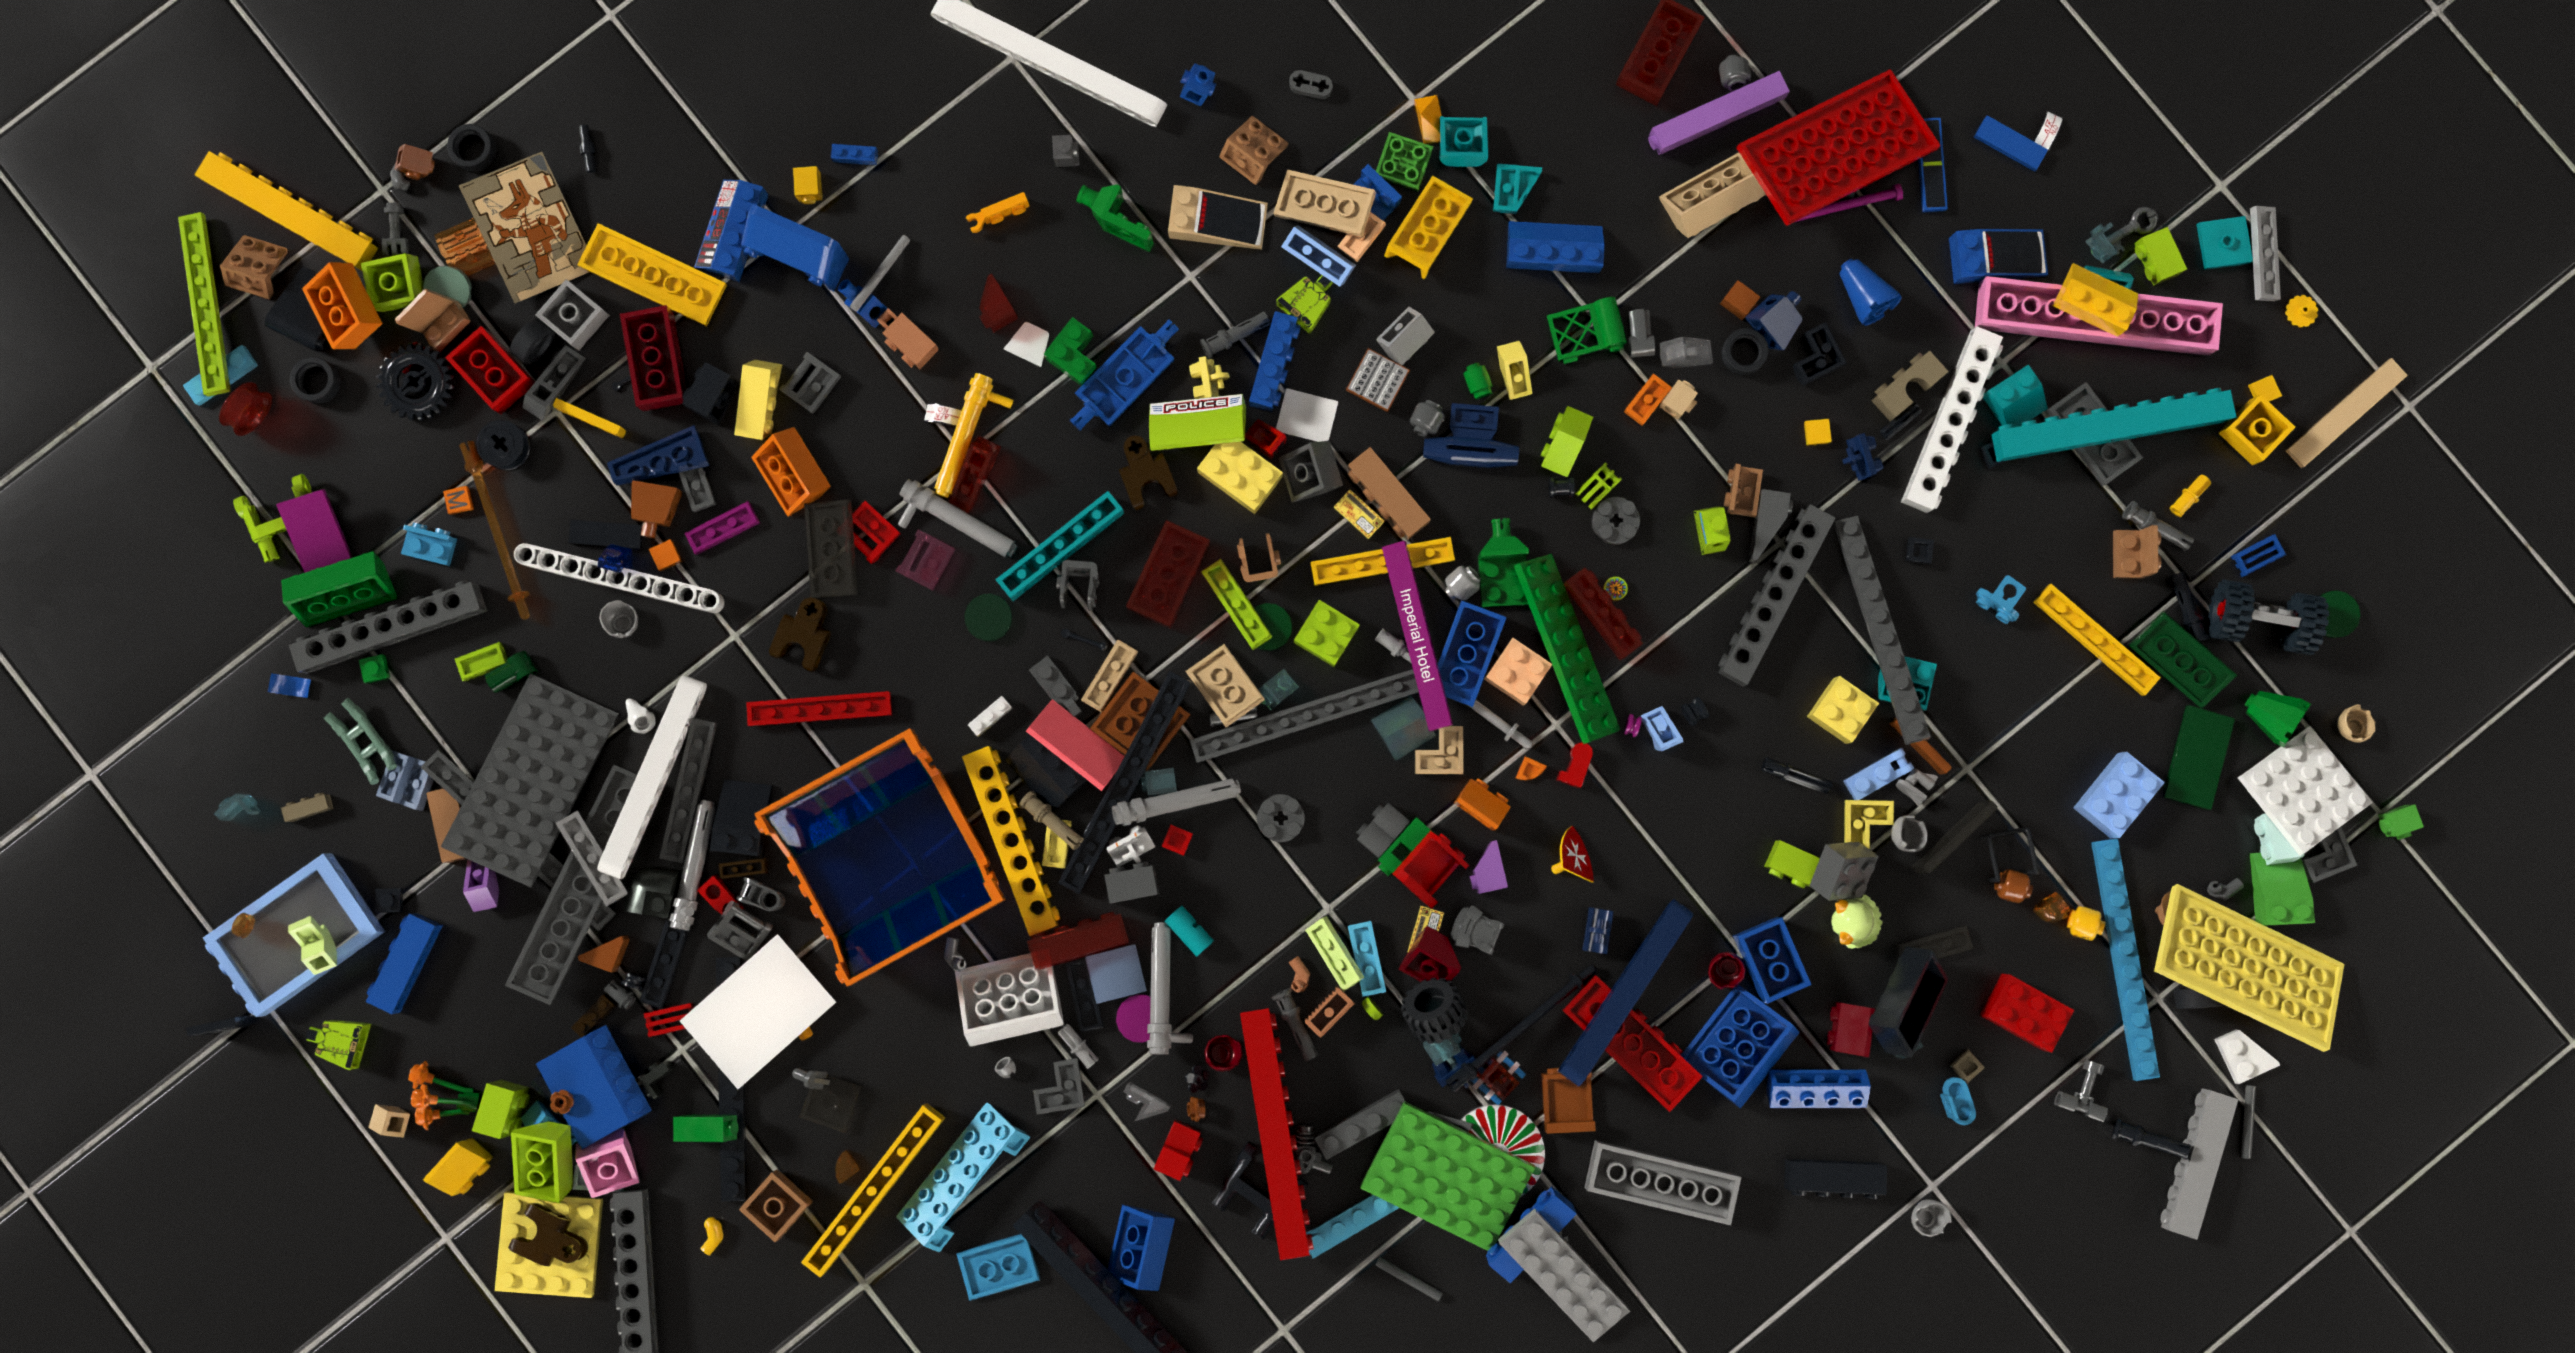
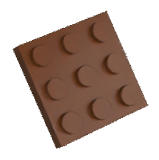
M1132 672L1090 729L1126 755L1159 690L1135 672ZM1180 706L1145 771L1148 772L1189 718L1190 714Z

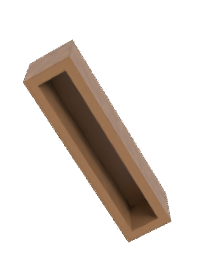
M1371 447L1348 464L1349 472L1347 474L1355 484L1359 482L1365 489L1362 491L1365 497L1370 502L1375 501L1380 507L1377 509L1385 520L1390 519L1395 525L1393 530L1401 539L1405 537L1408 541L1430 523L1431 519Z

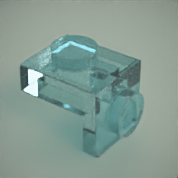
M2111 222L2105 227L2102 223L2090 231L2092 236L2085 241L2091 248L2092 255L2102 263L2117 253V250L2104 235L2106 231L2114 226Z
M1283 669L1259 689V692L1265 699L1262 703L1270 710H1273L1279 703L1295 692L1299 686Z
M235 793L232 797L224 799L214 814L219 820L231 821L242 810L251 815H257L261 811L257 808L256 805L258 803L252 796Z

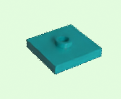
M2245 216L2196 224L2204 270L2253 262Z

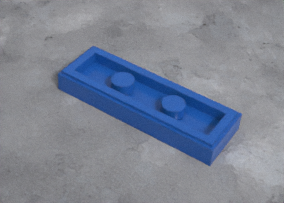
M1988 115L1983 119L1974 135V138L2034 172L2048 149Z

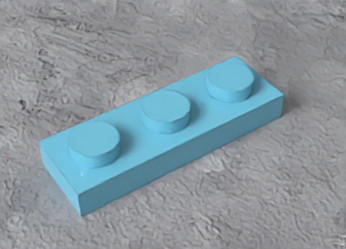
M240 345L226 355L230 385L258 366L252 355L243 345ZM200 374L183 385L194 403L198 406L214 397H207L203 394Z
M1367 921L1348 925L1355 963L1365 977L1359 981L1362 997L1386 992L1372 922Z

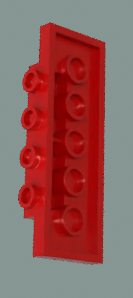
M1595 975L1562 1011L1584 1031L1611 989ZM1639 1009L1631 1010L1605 1051L1670 1112L1703 1076L1681 1056L1683 1051L1675 1043L1672 1042L1669 1045L1663 1039L1665 1034L1657 1026L1654 1025L1651 1028L1645 1022L1647 1017Z

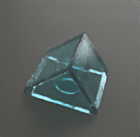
M1412 696L1370 720L1395 761L1436 736L1434 731L1428 730L1425 714Z

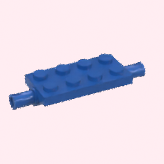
M1168 319L1155 334H1149L1140 326L1075 392V395L1084 402V407L1070 419V422L1074 426L1076 425L1078 430L1081 431L1094 416H1098L1110 427L1175 360L1164 348L1165 343L1179 331L1178 327L1175 324L1173 325L1171 320Z

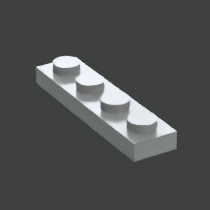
M2254 206L2250 208L2255 300L2275 302L2281 300L2276 207Z
M576 811L556 822L558 829L605 906L607 907L626 896L628 892L619 878L597 870L603 851L579 812Z

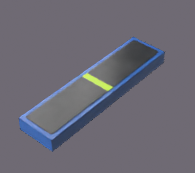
M1923 118L1941 146L1936 151L1918 159L1922 212L1946 211L1948 207L1941 118Z

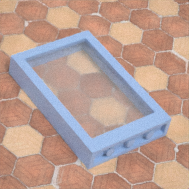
M331 853L321 854L203 937L206 942L205 947L207 951L216 957L220 963L219 968L221 972L229 976L233 982L232 987L234 991L243 997L247 1010L256 1017L268 1015L333 969L331 968L314 975L301 961V946L289 934L288 925L312 916L320 926L324 924L329 930L336 946L337 966L386 932Z

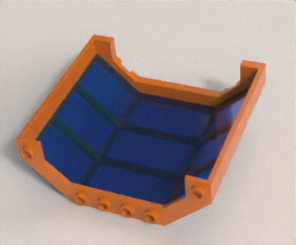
M911 728L754 813L757 818L754 821L760 833L764 832L765 835L771 836L790 862L787 864L789 871L793 876L797 875L801 882L798 885L801 893L805 898L808 896L812 903L810 906L811 912L816 919L820 918L824 925L821 927L827 940L831 938L839 961L835 965L838 969L835 971V974L840 983H845L846 986L857 983L1006 900L998 887L999 882L994 871H988L987 867L991 864L948 782L940 769H937L935 765L931 766L930 762L933 761V758L925 746L921 745L917 734Z

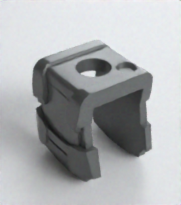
M1063 561L1062 573L1057 576L1056 585L1057 589H1060L1059 600L1061 608L1066 609L1069 576L1090 577L1087 605L1088 610L1093 611V607H1096L1097 602L1096 587L1100 585L1097 565L1094 562Z
M1474 905L1470 906V908H1462L1451 932V938L1455 941V946L1469 948L1470 945L1492 955L1493 948L1501 929L1504 927V923L1488 919L1482 915L1483 911Z

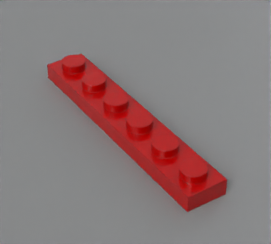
M890 691L746 702L749 727L892 716Z

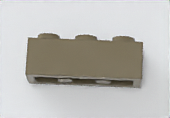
M318 793L314 795V798L306 797L300 799L298 803H286V806L281 808L284 821L294 822L334 809L330 795Z

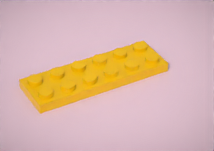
M599 223L577 264L580 268L661 306L667 305L672 311L706 327L727 287L725 282Z

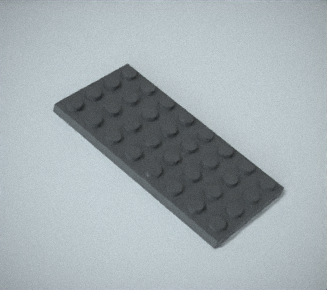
M530 674L441 847L532 888L560 833L556 822L569 815L619 714Z

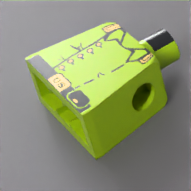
M1323 275L1315 283L1308 277H1304L1276 300L1277 306L1286 314L1298 317V324L1311 334L1330 304L1331 298L1325 292L1333 283Z
M338 1020L324 1021L321 1029L309 1028L306 1040L317 1043L316 1056L347 1070L358 1069L371 1024Z

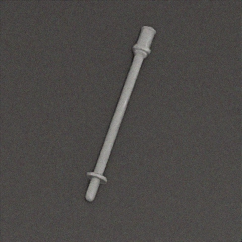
M1383 628L1375 638V641L1390 650L1392 656H1402L1411 663L1408 649L1404 644L1405 641L1397 639ZM1475 700L1473 707L1469 706L1507 734L1504 740L1508 741L1511 737L1526 749L1532 747V741L1516 730L1519 726L1517 723L1513 726L1509 725L1477 700Z

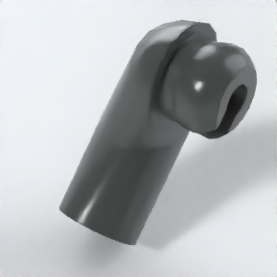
M947 937L944 960L954 971H963L967 966V962L957 951L959 939Z

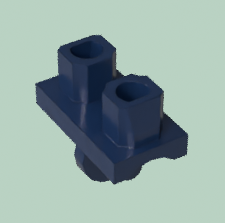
M1865 433L1846 440L1848 457L1843 459L1842 462L1843 465L1851 464L1852 471L1856 472L1858 481L1867 479L1883 469L1881 459L1879 457L1872 459L1870 451L1876 449L1877 445L1873 436H1865Z
M1589 907L1582 950L1607 954L1613 911Z
M1461 1045L1451 1051L1456 1062L1450 1066L1446 1064L1443 1058L1432 1063L1436 1074L1434 1077L1441 1087L1447 1085L1445 1080L1461 1068V1064L1464 1062L1472 1063L1475 1060L1474 1056L1470 1052L1468 1053ZM1468 1083L1463 1085L1465 1089L1469 1087Z

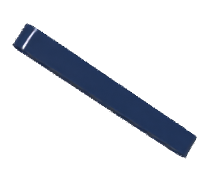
M1673 899L1667 905L1561 1064L1558 1072L1578 1087L1587 1078L1692 919L1694 913L1676 899Z

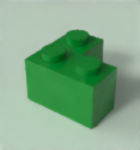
M1072 317L1044 352L1045 359L1080 386L1098 370L1096 364L1081 353L1093 338L1091 330Z

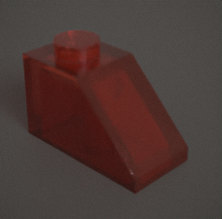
M993 274L988 275L979 307L982 315L979 318L986 329L991 327L995 333L1017 320L1018 317Z

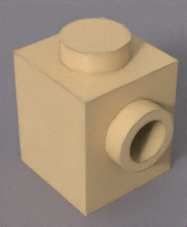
M1678 379L1659 407L1679 420L1685 411L1690 413L1697 403L1694 398L1698 393L1694 391L1695 387L1685 380L1682 382Z
M375 1104L369 1128L380 1135L404 1138L410 1113L399 1107Z

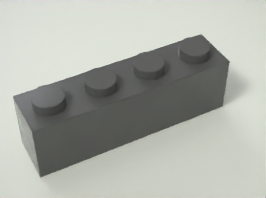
M1399 1089L1314 1135L1325 1159L1333 1157L1391 1125L1405 1101Z

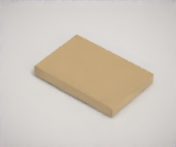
M1225 644L1186 671L1225 727L1231 725L1265 700Z

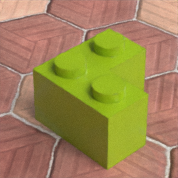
M1567 406L1564 414L1559 412L1549 436L1553 440L1551 444H1545L1541 456L1545 457L1541 466L1568 477L1585 441L1593 416Z

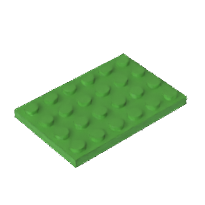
M1404 1101L1360 1188L1488 1251L1497 1242L1535 1170V1165Z

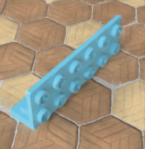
M986 1103L898 1213L897 1219L924 1247L940 1252L954 1235V1232L945 1226V1223L1002 1151L1016 1156L1030 1139V1136L1025 1131L1013 1126L991 1104Z

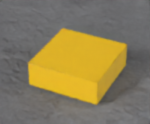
M2273 375L2248 385L2253 398L2261 394L2270 402L2282 396Z
M1829 419L1804 422L1806 446L1829 444L1832 442Z

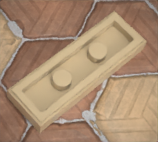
M1117 640L1081 701L1102 713L1137 656L1138 651Z

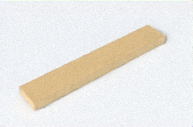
M2392 358L2388 359L2285 451L2300 468L2305 467L2408 375Z

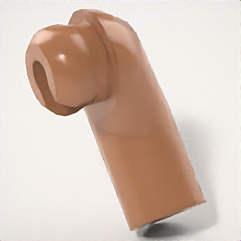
M1299 956L1289 962L1295 971L1291 989L1295 993L1304 992L1308 987L1310 972Z

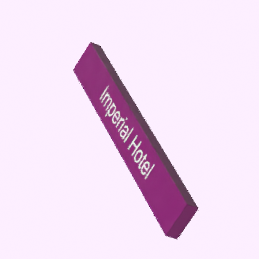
M1401 541L1384 546L1382 550L1428 730L1434 731L1452 726L1453 722L1406 541Z

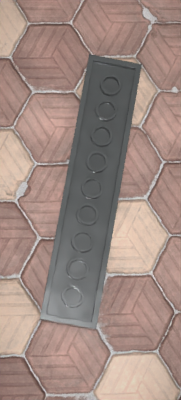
M614 764L585 821L602 851H604L637 777L636 774ZM572 850L505 986L548 1005H552L602 903V899Z

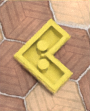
M1845 800L1844 843L1860 842L1870 849V825H1894V801Z

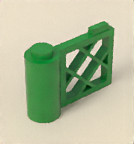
M1616 297L1603 298L1591 304L1547 315L1558 362L1563 361L1564 365L1578 361V356L1603 349H1609L1610 352L1620 351L1624 349L1623 345L1627 343ZM1589 310L1591 320L1587 327L1575 321L1580 312ZM1564 318L1570 321L1564 333L1555 329L1553 320ZM1592 323L1595 331L1589 329ZM1572 324L1584 329L1578 341L1567 335ZM1589 332L1596 336L1598 345L1587 347L1581 342L1586 333ZM1557 334H1559V335L1561 336L1559 342H1558ZM1564 338L1576 344L1572 352L1561 354L1560 345Z

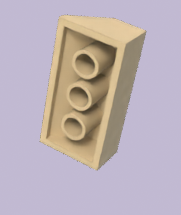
M1738 152L1659 196L1676 228L1689 238L1697 235L1705 228L1718 223L1732 213L1738 212L1750 203L1758 201L1766 194Z

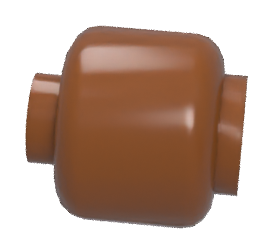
M2007 869L1999 873L2000 882H1995L1994 890L1997 891V895L2001 899L2018 904L2025 898H2030L2033 885L2030 884V878L2027 874L2013 869Z

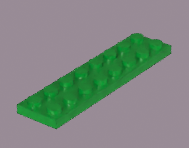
M1552 554L1514 565L1582 743L1586 744L1620 731L1621 729Z

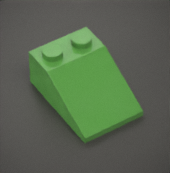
M2250 853L2255 921L2262 925L2315 923L2313 897L2302 859L2300 858L2295 862L2266 865V861L2261 853Z

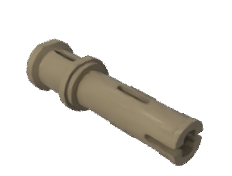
M1030 791L1022 798L1019 807L1026 809L1032 814L1036 822L1044 823L1066 842L1071 849L1075 850L1081 845L1078 842L1082 843L1084 838L1052 812L1051 805L1043 803L1036 796V792Z

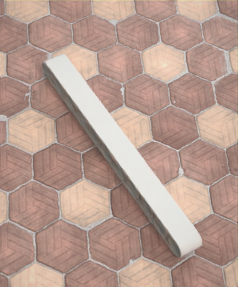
M937 0L930 14L937 21L1150 126L1156 127L1167 107V104L1161 99L960 0Z

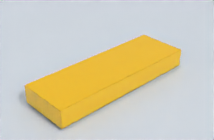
M558 398L553 403L554 408L560 412L619 438H624L627 430L617 424Z

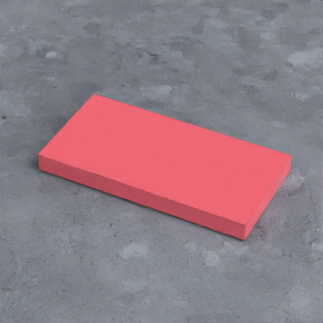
M1053 699L1026 730L1027 733L1101 791L1115 775L1125 757Z

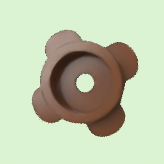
M1191 1097L1190 1102L1187 1103V1114L1191 1117L1192 1121L1199 1122V1119L1205 1117V1103L1203 1099Z

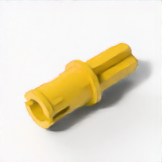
M2199 475L2187 489H2183V494L2170 506L2171 512L2178 517H2182L2193 503L2199 501L2201 494L2211 485L2209 478Z

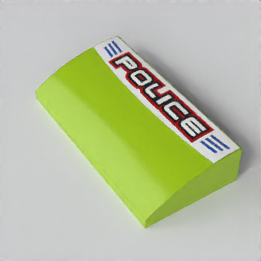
M1243 394L1150 404L1149 439L1151 451L1245 441L1246 404Z

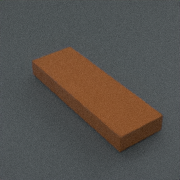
M1894 718L1889 724L1902 736L1897 718ZM1926 740L1910 744L1939 775L1946 774L1952 768Z

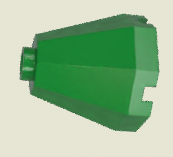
M2259 691L2257 695L2252 693L2244 706L2248 707L2246 714L2275 744L2284 748L2311 704L2300 698Z

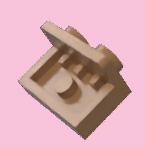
M1735 464L1733 469H1729L1727 483L1731 484L1730 493L1726 492L1724 506L1728 507L1727 514L1748 517L1757 516L1763 474L1762 469L1741 467V464Z

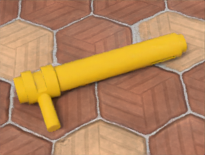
M975 373L974 378L970 380V390L966 391L964 397L965 404L934 487L936 489L935 494L948 498L949 495H952L982 409L986 407L987 402L991 401L1011 409L1014 400L991 392L993 379Z

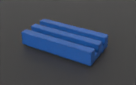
M2273 534L2232 555L2231 558L2236 561L2237 564L2235 565L2237 569H2240L2241 576L2244 577L2285 556L2286 553L2276 534ZM2271 541L2274 544L2245 560L2241 559L2242 556ZM2277 549L2278 554L2248 569L2246 568V564Z

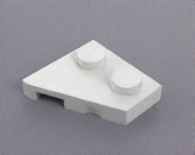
M2233 1030L2214 1039L2235 1084L2243 1083L2280 1066V1063L2240 1030Z

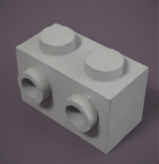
M1408 307L1376 340L1389 358L1403 365L1435 332L1421 313Z

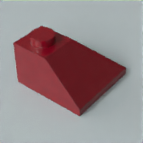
M1426 926L1417 936L1399 967L1400 971L1420 982L1425 979L1429 981L1435 977L1437 980L1445 978L1446 981H1451L1461 969L1448 937L1429 926Z

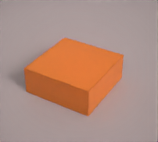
M671 539L649 549L659 571L682 562Z

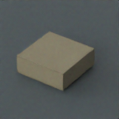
M1965 1049L1949 1064L1955 1073L1967 1084L1985 1068L1969 1049Z

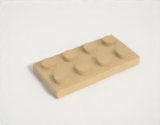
M1287 170L1273 214L1279 218L1363 237L1376 191L1370 188Z

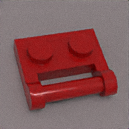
M866 501L837 530L841 537H846L867 557L866 560L870 564H874L901 534ZM855 524L878 544L874 550L851 530Z

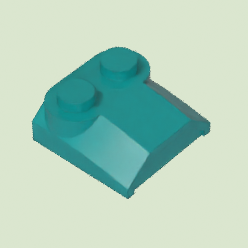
M1440 116L1439 157L1444 165L1450 167H1478L1487 162V117L1463 118Z

